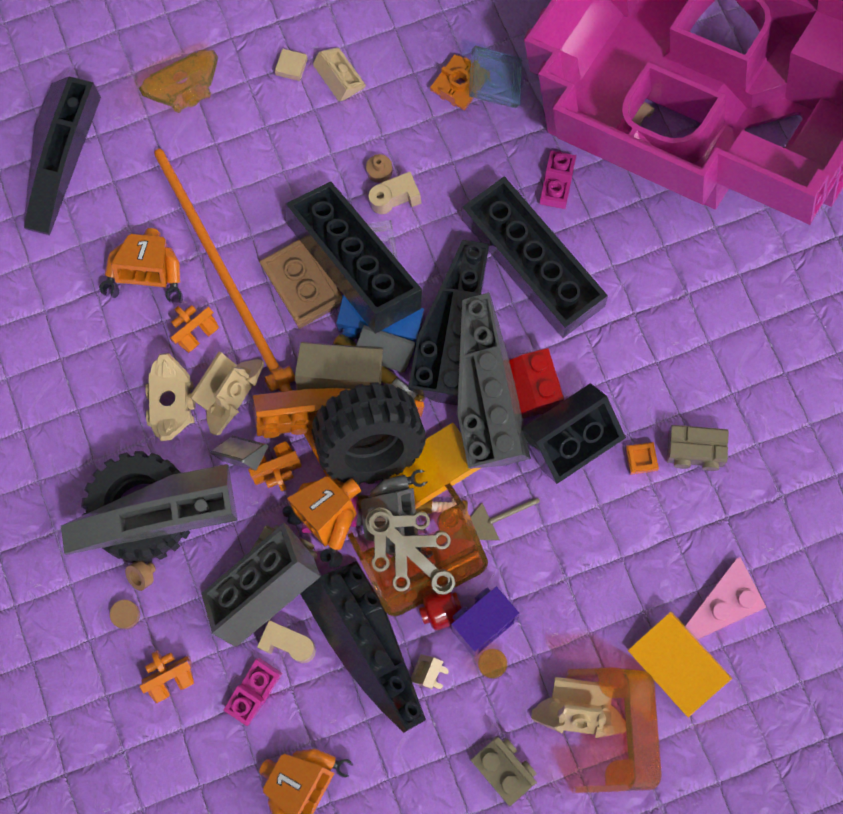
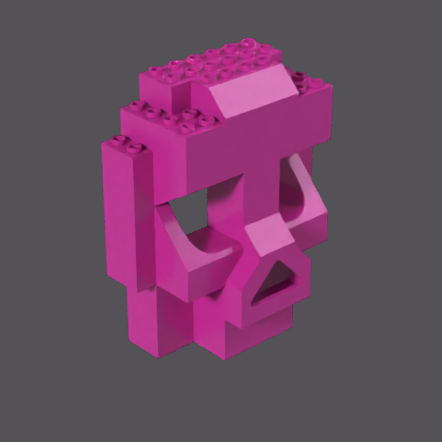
M551 0L547 8L544 7L541 10L534 27L526 32L524 43L529 70L539 77L545 121L549 134L715 210L728 189H731L810 225L822 204L832 207L843 189V0H735L750 15L759 30V34L745 55L690 32L699 17L715 0ZM645 99H648L692 118L701 125L693 133L685 137L669 138L643 128L632 120ZM794 115H800L803 118L785 148L745 131L754 126Z

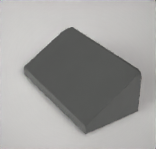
M365 325L356 342V346L383 348L382 366L399 372L406 371L416 344L414 341L383 331L375 334L370 327Z

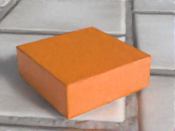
M654 442L625 447L630 475L659 470Z

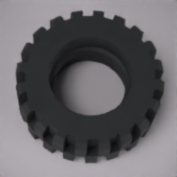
M370 383L368 386L360 384L356 385L354 389L341 391L337 397L332 396L327 400L326 406L322 405L318 410L311 430L322 469L329 476L342 483L352 478L358 485L364 482L366 484H373L377 480L382 479L383 481L394 474L402 473L404 468L414 464L415 458H419L426 442V433L414 399L403 389L396 388L394 385L387 383L384 385Z
M135 451L134 456H130L127 452L119 454L120 460L115 462L110 458L104 462L106 465L104 470L100 471L97 468L92 474L96 478L92 484L87 482L84 491L88 493V498H82L81 507L86 510V513H83L82 516L120 499L127 490L136 485L153 484L170 475L181 472L169 460H164L160 455L154 453L147 455L144 451ZM190 531L103 547L102 549L126 562L142 561L144 563H152V558L156 557L161 560L167 557L166 552L170 549L175 552L180 547L178 544L182 537L187 539Z

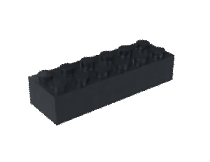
M505 176L462 207V220L480 242L489 243V252L562 338L566 337L605 307L608 298L606 292Z
M331 181L285 203L286 219L289 228L375 334L421 309V287Z

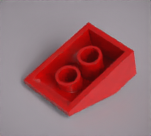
M549 348L523 354L509 360L523 419L546 413L564 401Z

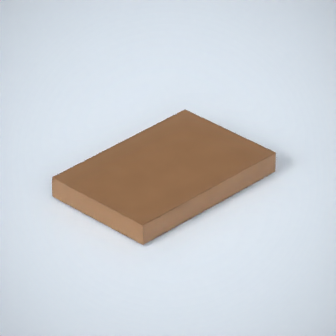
M299 239L259 261L298 329L341 306L343 296L339 289Z

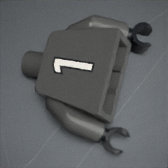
M418 469L408 477L404 474L384 479L371 490L369 498L362 499L361 509H358L357 526H363L366 540L374 542V535L367 530L365 525V518L370 510L376 507H384L392 515H413L416 512L414 488H409L408 485L414 484L417 487L426 485L428 481L418 483L415 480V475L425 472V470ZM381 516L374 520L376 526H382L385 523V518ZM415 526L395 527L402 535H418V529ZM386 536V553L395 556V544ZM416 547L426 558L431 557L434 551H425L422 547Z

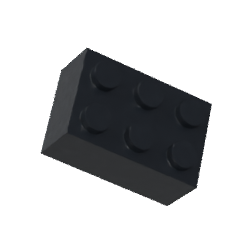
M591 383L521 428L541 470L556 484L626 438L607 395Z

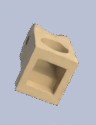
M411 172L374 186L368 195L372 210L381 215L387 214L393 207L408 201L412 207L422 204L419 190Z
M272 621L268 622L257 648L269 654H272L275 647L289 653L299 663L310 662L316 654V647L308 637Z

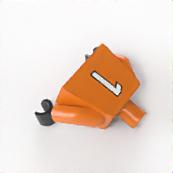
M147 228L144 235L130 234L123 243L109 253L105 270L107 280L103 281L99 286V290L103 295L106 296L107 289L111 286V296L116 298L119 295V287L114 282L166 287L167 283H170V288L167 289L165 294L169 303H171L170 296L174 292L179 293V302L183 301V294L178 288V283H180L179 260L173 249L167 247L166 239L160 237V232L157 229Z
M330 477L303 483L295 494L287 498L291 506H285L282 510L283 516L288 517L287 523L299 525L303 522L324 546L328 545L330 547L323 550L320 554L323 562H329V567L337 568L341 565L343 557L338 550L342 549L347 533L357 514L351 499L359 494L361 489L352 478L340 487Z
M318 749L298 750L292 756L282 754L277 763L266 759L260 767L259 774L268 779L263 787V793L269 797L268 806L271 813L313 814L335 774L330 770L332 768L335 769L340 777H349V775L341 773L340 765L347 763L353 766V763L348 759L337 761L335 756Z

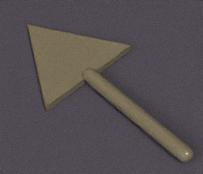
M535 498L491 519L483 503H481L453 539L500 541L493 523L539 503L540 500Z

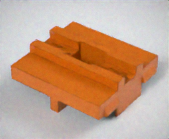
M454 54L446 67H442L440 75L434 81L430 90L439 95L441 99L451 102V105L454 107L457 106L465 111L488 80L489 74L479 68V65L473 61ZM460 78L466 80L461 85L456 83V81Z

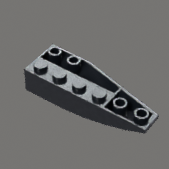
M68 76L53 82L50 86L34 129L24 228L26 230L50 235L101 99L94 82Z
M462 240L417 337L408 390L438 403L458 405L462 300L482 294L489 243Z
M355 561L321 575L300 595L344 667L376 706L403 733L426 720L386 609L358 562Z

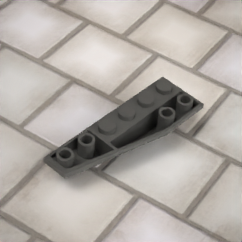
M489 292L462 300L457 414L469 469L505 466L531 459L528 442L521 430L524 427L513 374Z
M225 464L170 475L61 525L64 554L68 555L238 521L229 465Z

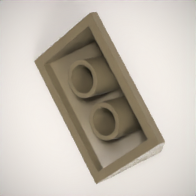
M301 342L295 372L297 390L325 388L354 389L356 385L360 384L368 386L370 383L381 384L383 348Z

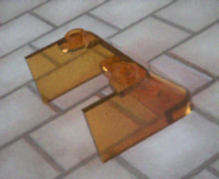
M449 483L445 487L453 507L439 515L437 526L439 530L448 533L451 539L450 545L446 549H438L436 547L422 548L425 551H434L433 555L427 559L439 570H448L453 575L455 588L483 573L487 568L488 559L467 508L451 483ZM353 532L347 534L388 615H402L423 604V597L425 595L435 592L431 585V578L408 556L407 575L410 579V586L405 591L396 590L392 584V578L395 575V556L390 557L385 552L389 559V567L383 572H378L371 563L374 547L362 552ZM438 536L436 543L439 545L444 544L447 540L446 536ZM382 557L377 558L375 561V565L378 567H382L386 563V560ZM440 576L437 579V584L444 585L447 582L446 576ZM399 577L396 580V585L398 586L406 584L404 577Z
M568 669L565 673V678H598L599 688L605 696L609 698H624L628 760H616L607 766L605 770V786L572 787V793L649 791L655 789L660 784L662 775L655 684L652 676L644 670Z

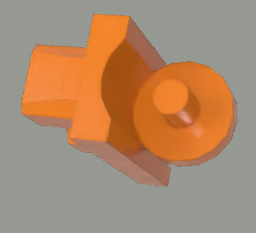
M192 305L185 311L177 306L174 310L178 316L171 323L175 328L183 322L186 325L170 337V340L174 345L178 343L182 349L190 353L200 344L191 334L194 329L199 326L207 337L219 329L216 320L212 316L214 312L208 306L191 320L189 317L197 310Z
M287 442L280 443L274 447L276 459L267 462L264 455L256 471L248 469L255 485L266 482L268 488L279 485L281 491L287 490L284 482L293 479L292 471L302 467L296 451H293Z
M158 650L152 652L154 661L145 665L148 673L156 669L158 671L141 679L142 684H140V688L143 694L148 692L155 703H159L170 696L165 682L174 678L180 690L193 685L192 662L187 655L166 666V664L175 660L172 652L163 657Z

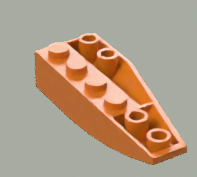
M303 389L253 395L257 436L275 438L281 433L291 432L293 435L307 433L308 430H312L313 420L322 405L326 406L328 399L332 396L337 397L345 389ZM414 400L419 415L422 417L424 402Z

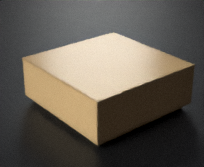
M282 49L275 74L300 81L308 60L307 55Z

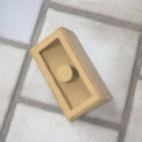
M339 47L319 51L313 65L339 102L366 87Z

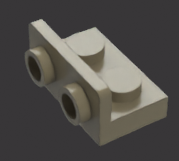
M497 736L470 761L510 807L537 783L533 778L537 773L526 760L523 763L519 762L513 755L517 752L516 748L506 737L501 740Z

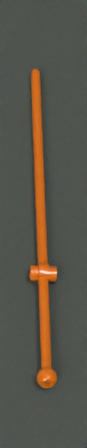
M156 149L154 154L270 370L271 374L264 377L268 389L271 392L276 389L281 392L293 391L290 387V383L295 381L293 370L290 366L282 368L277 363L167 156L162 149ZM308 430L304 436L320 464L312 431ZM323 470L326 477H330L337 484L338 487L344 484L338 481L337 479L332 478L326 473L325 470Z

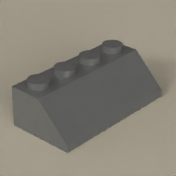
M283 523L201 593L212 634L234 647L241 644L320 578L314 557L287 524Z

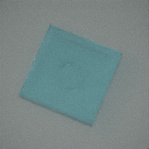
M474 46L471 50L469 97L517 108L520 105L522 58Z

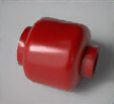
M433 592L423 597L424 606L419 608L424 625L430 623L433 630L439 631L450 627L455 622L452 617L462 607L456 592L448 594Z

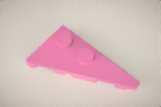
M741 557L732 563L686 624V628L697 640L766 608Z

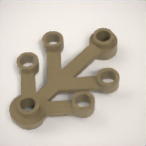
M376 507L370 510L365 518L367 530L374 535V555L371 559L373 568L378 572H383L389 567V559L385 554L387 536L395 544V575L392 578V584L396 590L405 591L410 586V579L407 575L408 556L431 578V585L435 592L439 594L450 593L455 586L453 575L448 570H439L416 548L436 547L438 549H446L451 542L448 533L440 530L435 532L434 535H402L395 527L415 526L419 530L427 528L430 524V518L427 513L417 511L413 515H392L388 509ZM420 515L426 517V522L423 525H418L415 522L416 518ZM379 516L385 518V523L382 526L374 524V520ZM440 535H444L447 538L446 542L442 545L436 543V539ZM379 557L386 560L385 565L382 567L375 565V561ZM446 576L447 582L444 585L437 584L438 577ZM399 577L406 579L404 586L396 585V580Z

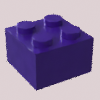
M497 586L492 590L488 587L475 597V605L469 610L466 606L463 607L452 617L455 620L451 624L452 632L473 657L477 656L519 618V611Z

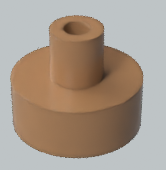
M382 154L369 158L366 164L368 177L376 183L389 180L393 173L391 160Z
M135 561L126 567V578L132 587L143 591L153 584V573L156 571V568L151 562L145 564L142 561Z

